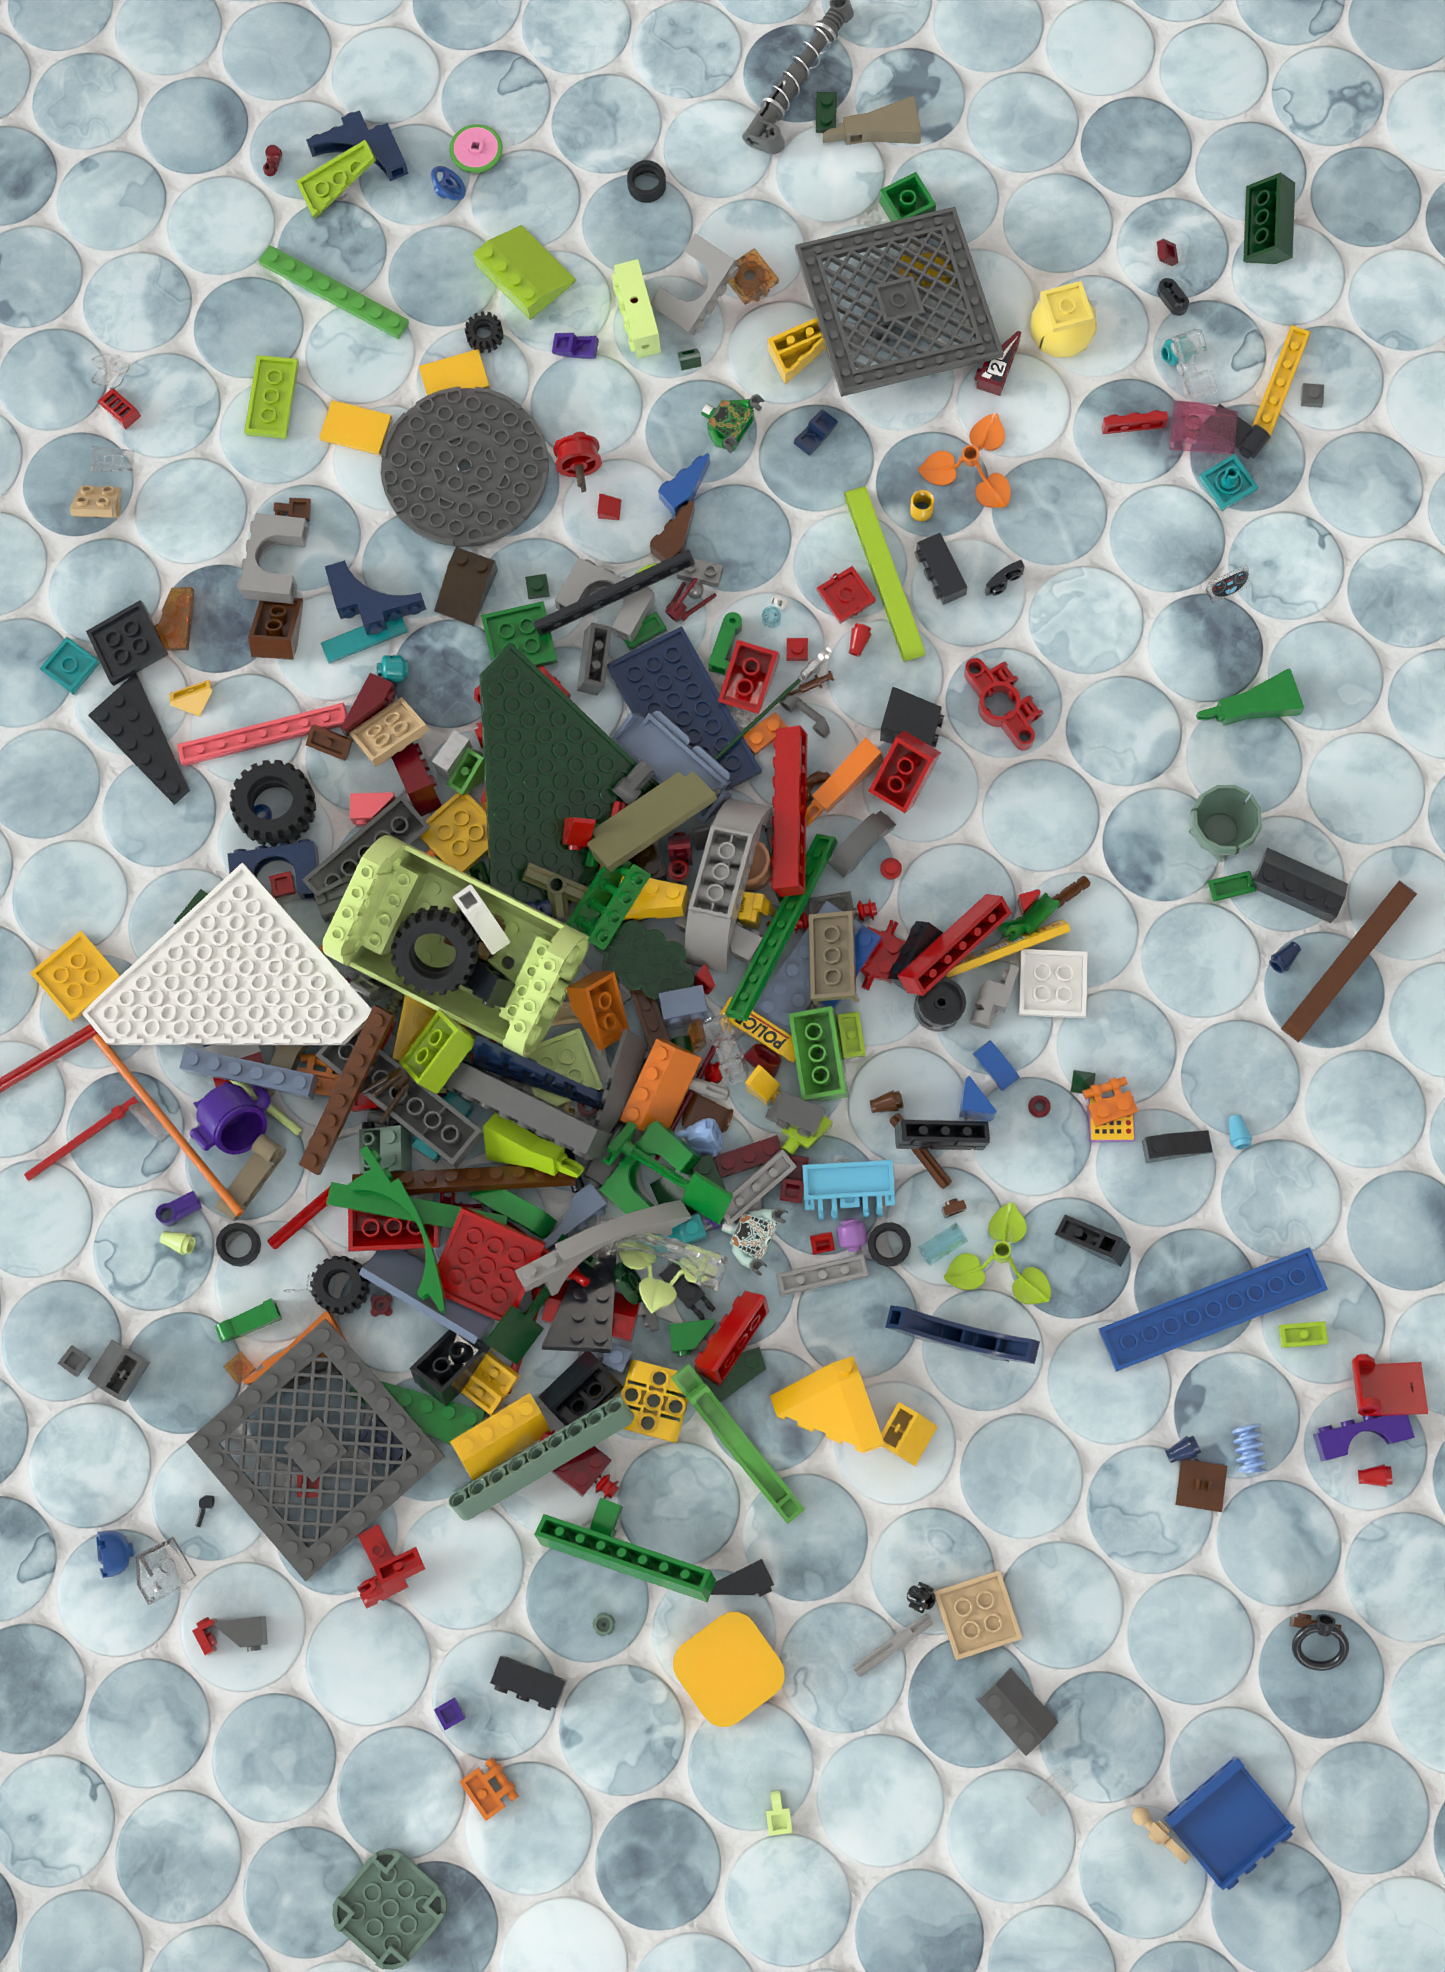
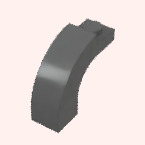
M881 810L876 814L872 813L846 838L828 864L843 878L856 869L866 853L880 839L890 833L897 824Z

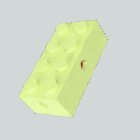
M638 259L614 265L615 273L611 274L615 296L618 298L620 314L623 316L624 329L628 335L631 352L635 351L637 359L661 353L659 333Z

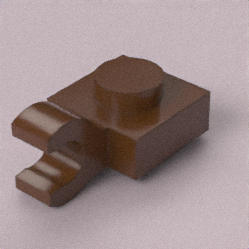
M289 498V503L275 502L273 511L275 515L305 518L306 521L310 522L311 499Z

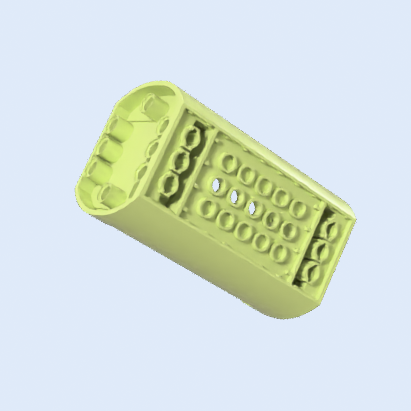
M385 835L375 841L362 856L323 938V952L334 960L346 966H351L436 1011L440 1009L459 1023L493 1039L505 1048L523 1057H528L538 1048L550 1031L551 1025L566 998V987L573 983L588 952L590 942L588 941V935L391 835ZM471 884L489 911L504 919L503 924L506 925L504 933L511 942L495 953L492 959H487L516 984L505 1008L486 1006L482 1003L483 999L474 996L472 990L461 984L458 990L454 992L448 990L446 995H439L438 992H434L433 996L426 995L427 991L421 990L420 993L414 991L415 987L411 984L407 987L403 983L405 978L403 976L398 977L395 973L397 967L392 966L391 958L393 954L390 953L393 938L402 921H405L410 913H416L422 907L429 910L430 906H438V910H443L445 906L450 908V913L455 914L458 906L452 897ZM433 933L420 936L414 946L418 958L431 967H445L453 963L456 957V950L453 946L443 942L444 936ZM506 956L514 960V966L511 969L506 968L503 964Z

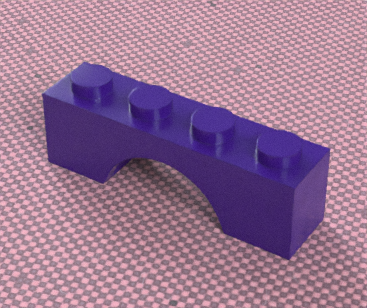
M1390 1415L1379 1418L1377 1416H1364L1363 1422L1355 1423L1354 1419L1340 1422V1428L1333 1429L1332 1425L1318 1428L1319 1433L1313 1434L1320 1460L1326 1461L1348 1455L1352 1439L1360 1432L1375 1433L1387 1445L1415 1438L1408 1415Z

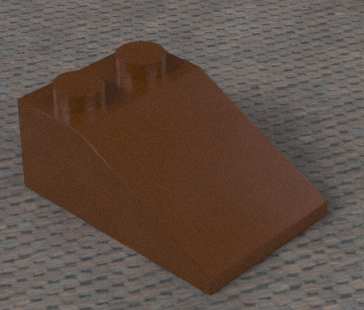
M294 598L293 604L259 601L248 636L251 657L294 659L298 646L303 598Z

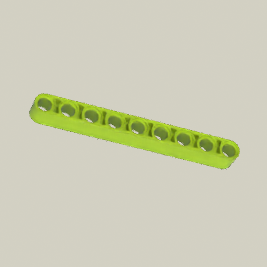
M865 486L844 492L846 504L901 657L904 662L925 656L924 646L868 491Z

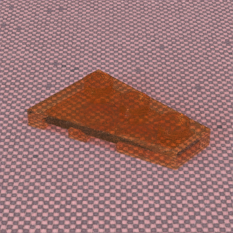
M192 587L171 588L162 608L163 614L161 619L155 625L167 651L189 650L195 591Z

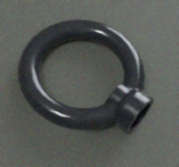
M1320 1614L1316 1618V1623L1304 1626L1295 1634L1292 1641V1652L1296 1660L1304 1667L1316 1671H1326L1339 1666L1347 1658L1349 1653L1348 1638L1341 1629L1335 1626L1336 1621L1332 1616ZM1317 1632L1321 1636L1333 1635L1339 1641L1340 1649L1337 1655L1330 1660L1314 1661L1303 1654L1301 1644L1308 1635Z

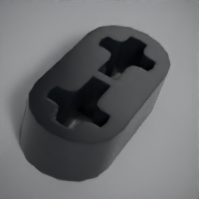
M1162 279L1157 288L1158 296L1172 314L1176 316L1185 314L1189 306L1188 297L1173 279ZM1164 286H1165L1166 288L1171 287L1170 292H1169L1168 290H1165V291H1164V290H1163ZM1176 302H1177L1178 304L1183 303L1182 308H1181V306H1177V307H1176V306H1175Z

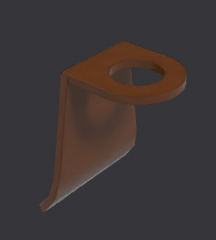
M694 1093L683 1113L682 1126L688 1127L702 1119L711 1118L717 1122L721 1132L724 1133L730 1125L733 1109H727Z

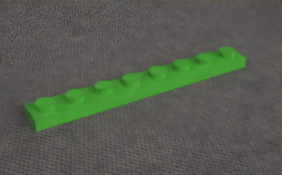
M271 245L268 246L259 259L261 266L398 340L409 325V320Z

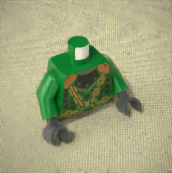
M759 394L753 395L750 399L721 400L717 408L709 404L704 406L701 415L709 419L707 423L708 434L715 447L727 449L729 453L735 451L754 421V410L752 409L755 408L757 411L762 409L759 403L765 400Z

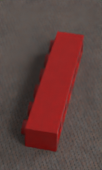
M985 894L897 975L907 993L924 996L1012 914L1003 896Z

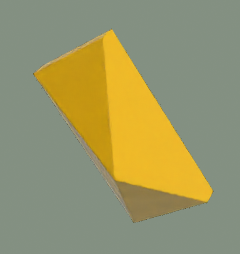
M210 679L169 693L171 706L200 717L212 693Z

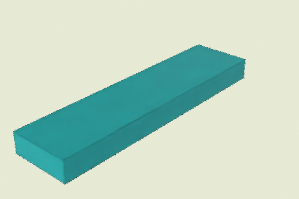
M401 617L396 621H387L388 629L378 634L367 635L364 626L321 642L328 663L330 664L407 633L403 618Z

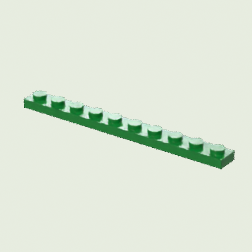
M816 834L806 853L805 894L784 896L725 1011L728 1018L747 1022L838 843L836 837Z

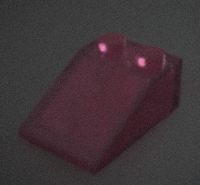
M1174 401L1170 450L1234 454L1238 411L1198 402Z

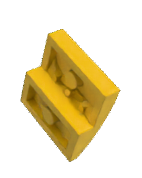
M488 1351L461 1393L489 1415H493L512 1390L520 1375Z

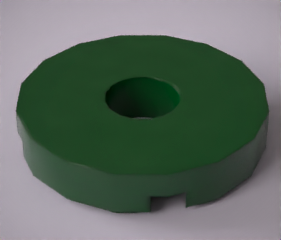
M622 1261L615 1264V1280L624 1297L633 1305L643 1302L639 1292L641 1278L637 1271L627 1267Z

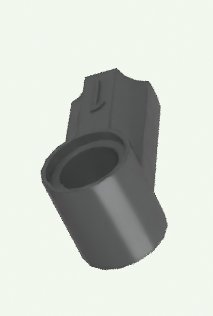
M640 760L631 772L615 785L612 791L627 805H630L637 799L641 789L655 772L651 766Z

